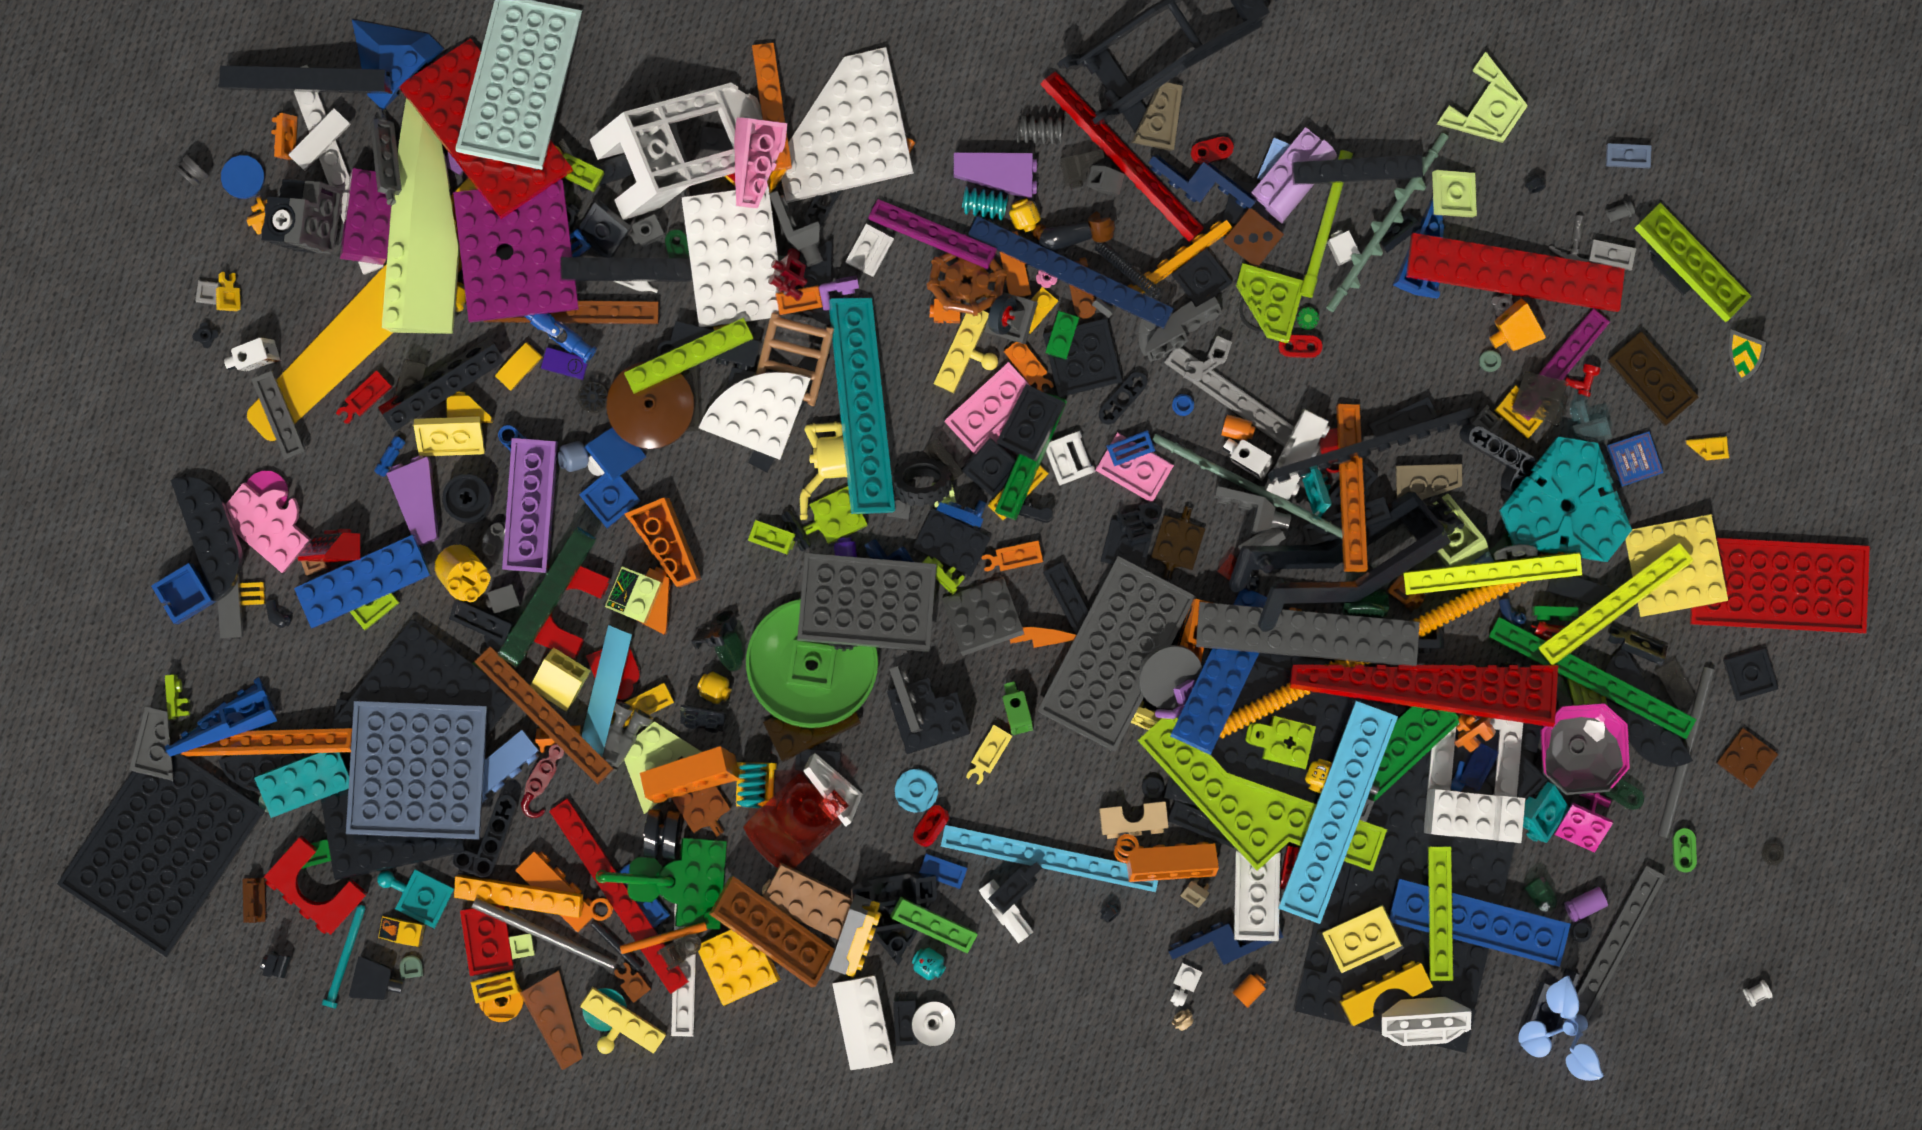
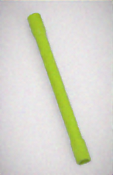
M1341 150L1338 160L1352 159L1353 154L1349 151ZM1344 182L1332 183L1308 271L1300 295L1304 297H1313L1318 272Z

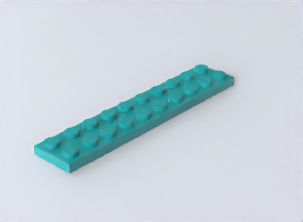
M831 298L829 313L831 327L834 328L832 341L851 514L893 513L895 511L872 298Z

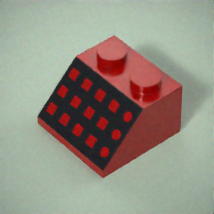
M338 529V533L337 530H325L324 535H315L298 556V561L341 562L360 560V533H351V529Z

